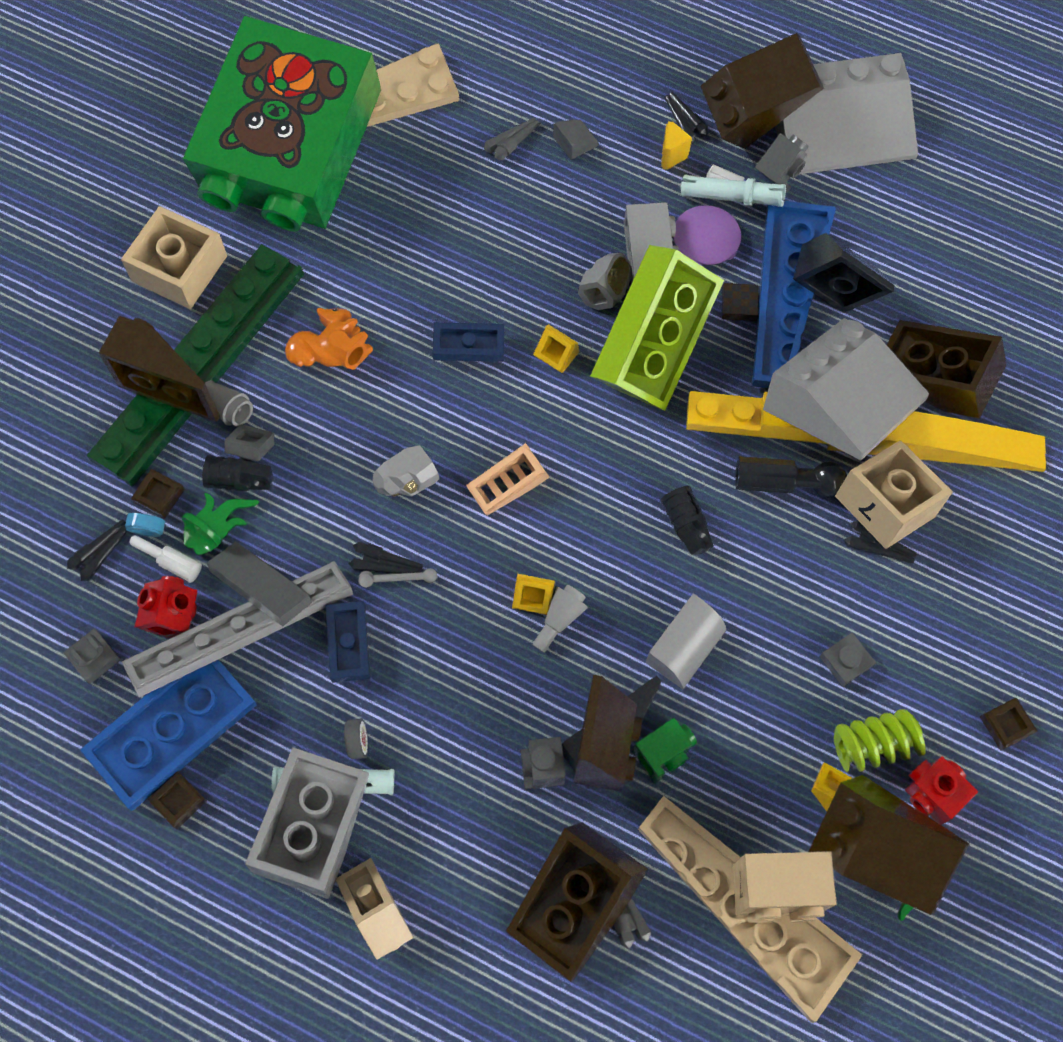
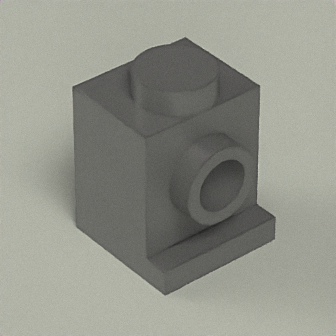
M780 133L755 168L775 184H785L786 192H788L791 186L787 181L790 177L793 179L797 177L806 164L804 159L807 156L805 151L809 146L795 135L788 139Z
M561 737L529 740L528 749H520L525 790L563 786L566 776Z

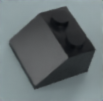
M824 233L802 244L793 280L843 313L894 292L895 285L877 267L829 234Z

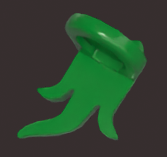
M204 493L206 497L205 507L196 516L191 513H185L181 518L184 523V545L194 549L197 556L211 552L219 546L234 527L247 525L241 518H232L227 521L228 517L235 510L252 508L258 505L260 501L230 499L223 502L213 511L215 506L214 498L210 494Z

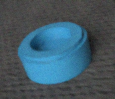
M128 513L125 523L127 531L149 537L163 535L165 520L142 513Z

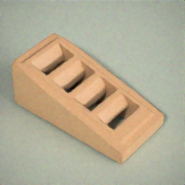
M525 443L468 483L466 487L483 512L488 516L547 480L549 475ZM523 462H526L532 471L528 476L525 475L519 466ZM513 469L520 481L514 484L506 472ZM499 476L508 488L504 493H502L494 481ZM488 484L496 496L492 501L488 499L481 488Z

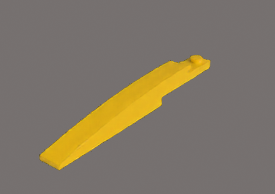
M696 391L689 392L686 430L827 444V450L841 451L764 411L763 407L768 392H764L762 398ZM916 411L908 416L869 453L870 455H877L901 440L920 460L1038 472L1046 470L1045 436Z

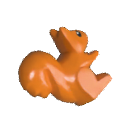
M317 308L320 321L326 327L320 335L311 331L297 332L289 338L286 344L285 355L287 360L298 367L312 366L315 362H318L327 367L343 366L347 369L355 370L373 351V347L370 344H364L368 334L360 332L361 329L358 326L355 327L358 320L352 318L349 310L342 308Z

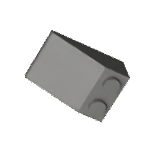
M292 747L245 865L253 874L329 899L345 857L369 772Z

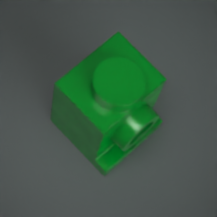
M673 718L635 743L632 752L654 784H656L663 778L665 774L663 769L665 767L669 772H672L689 759L686 753L697 744V740L687 725L682 724L680 726L677 720Z

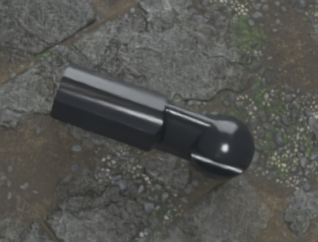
M739 456L735 469L736 490L792 493L796 487L813 488L820 496L828 498L835 497L847 474L838 463L831 461L822 462L814 469L798 468L794 460Z

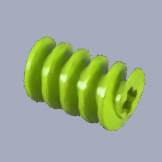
M899 709L894 715L888 712L883 713L879 719L874 716L865 719V723L860 720H854L851 722L850 727L842 723L837 725L834 731L836 752L846 773L849 772L850 762H853L857 770L862 772L865 770L866 758L869 759L874 768H878L880 766V755L882 754L889 764H894L895 751H898L905 761L910 759V747H913L919 757L924 756L926 752L921 726L917 719L906 709Z

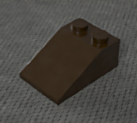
M797 33L725 65L700 86L721 138L742 149L749 147L824 89L802 38Z
M119 316L99 351V355L118 387L217 422L220 415L205 383L160 336L154 327L147 321L139 318L130 320Z
M899 320L886 344L928 391L929 395L925 401L926 403L944 412L980 419L1006 367L1004 345L1001 336Z
M593 675L573 783L621 792L625 781H633L636 757L629 756L631 741H639L642 718L635 716L637 704L599 675Z
M860 775L840 783L808 852H831L833 869L842 876L932 915L935 913L970 843L869 778Z
M581 822L566 827L506 932L572 982L628 905L648 868L585 823Z

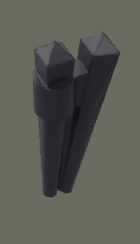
M674 92L665 95L664 98L678 126L692 137L691 144L695 142V132L700 137L708 135V126L696 113H693Z
M120 520L90 544H86L76 551L74 556L67 560V569L77 570L83 564L85 567L80 571L81 581H90L128 532L125 528V520Z
M859 521L850 523L852 531L859 533L860 536L858 538L850 536L844 539L847 547L914 563V558L917 556L915 551L898 542L885 549Z
M362 542L354 544L353 547L357 553L364 555L363 560L354 558L348 563L353 570L394 574L419 573L423 568V564L386 552L382 547L370 543L367 545Z

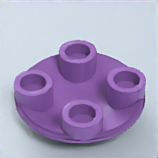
M697 206L685 211L675 223L676 233L675 237H673L675 245H678L679 251L700 265H714L731 260L736 256L741 242V230L734 217L725 210L714 206Z

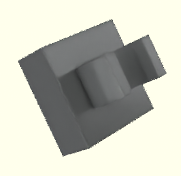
M95 628L63 652L89 684L93 683L121 660Z

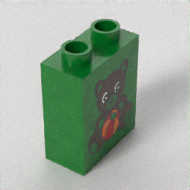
M244 16L183 156L185 164L199 186L197 191L198 197L208 205L226 212H235L239 203L262 209L261 215L266 221L287 231H299L303 222L326 229L382 90L373 54Z

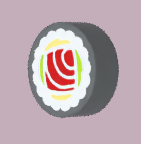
M363 718L347 720L344 726L345 748L348 757L351 759L366 758L368 754V736Z

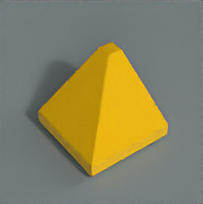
M824 762L811 792L827 811L840 783L852 779V777Z

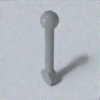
M431 568L419 573L373 575L369 571H363L359 575L358 582L362 587L366 588L370 587L373 582L424 580L427 583H433L437 579V572Z

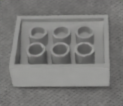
M901 53L813 64L824 89L775 126L777 137L780 133L788 139L795 135L809 146L805 151L807 154L804 159L806 164L799 175L916 159L918 156L910 79Z
M844 318L773 372L763 410L862 460L924 403L929 393L875 332L864 328L858 321Z

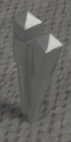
M533 117L485 141L484 150L489 153L495 151V158L502 161L540 125V122L536 121Z
M631 898L614 923L621 945L629 949L635 940L632 934L633 931L636 932L639 940L647 942L651 934L649 927Z

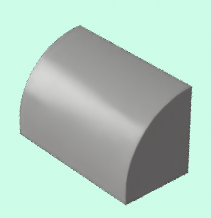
M693 593L650 650L645 663L683 690L725 633L726 625L710 605Z

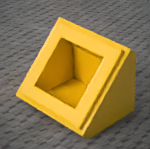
M670 121L666 124L663 140L661 167L664 170H668L688 158L692 141L691 136L674 122Z
M548 324L533 355L563 373L578 355L579 346L578 342Z
M517 574L512 608L547 615L553 598L555 581Z

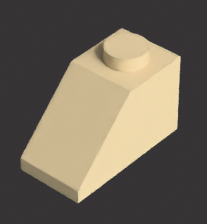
M371 858L337 877L336 882L351 915L377 960L414 938Z

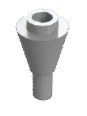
M566 585L564 590L556 587L544 621L545 626L532 645L545 653L556 635L561 633L588 608L583 603L586 596L569 585Z

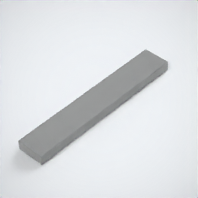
M333 561L292 581L310 595L312 604L284 626H281L251 602H247L122 661V664L138 697H141L326 608V605L334 604L353 595L351 585L336 562Z

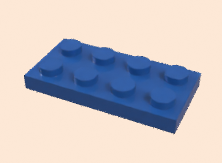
M216 660L146 694L82 747L80 751L125 806L133 811L177 771L183 769L257 706V704L223 664Z

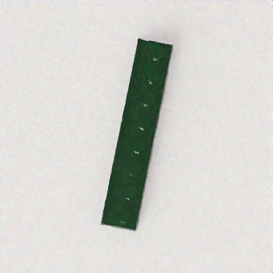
M261 244L174 351L204 383L207 381L217 383L303 277V268L299 265H293L289 259ZM137 394L87 454V457L94 464L133 487L192 413Z

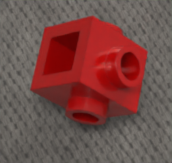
M162 576L160 580L145 583L137 599L139 610L135 628L165 638H172L189 630L197 610L195 601L198 590L185 586L184 580L174 576Z
M943 756L931 764L926 759L909 774L913 782L905 789L911 796V804L926 816L930 815L940 825L952 820L978 793L965 779L966 774L963 769L955 762L947 761Z

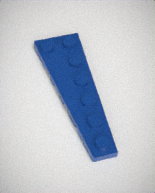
M784 201L783 207L767 205L752 379V386L769 388L773 372L799 352L801 338L814 293L793 280L802 244L824 233L830 234L836 207Z

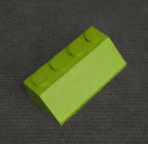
M649 245L590 376L617 391L665 411L724 280L676 249Z

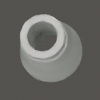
M213 381L205 383L220 415L219 418L226 425L238 427L248 421L253 412V404L249 401V397L246 394Z

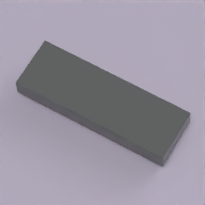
M236 541L207 562L209 571L281 626L287 624L312 604L310 595Z

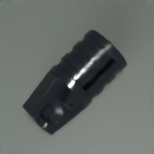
M207 455L203 465L202 481L204 488L240 492L270 490L273 474L269 465L258 464L255 461L243 458L235 459L232 457L225 458Z
M690 486L677 488L661 498L660 501L665 507L671 524L674 526L675 533L684 542L691 555L703 554L714 547L707 529L706 518L702 514V510L697 504V499L693 495Z

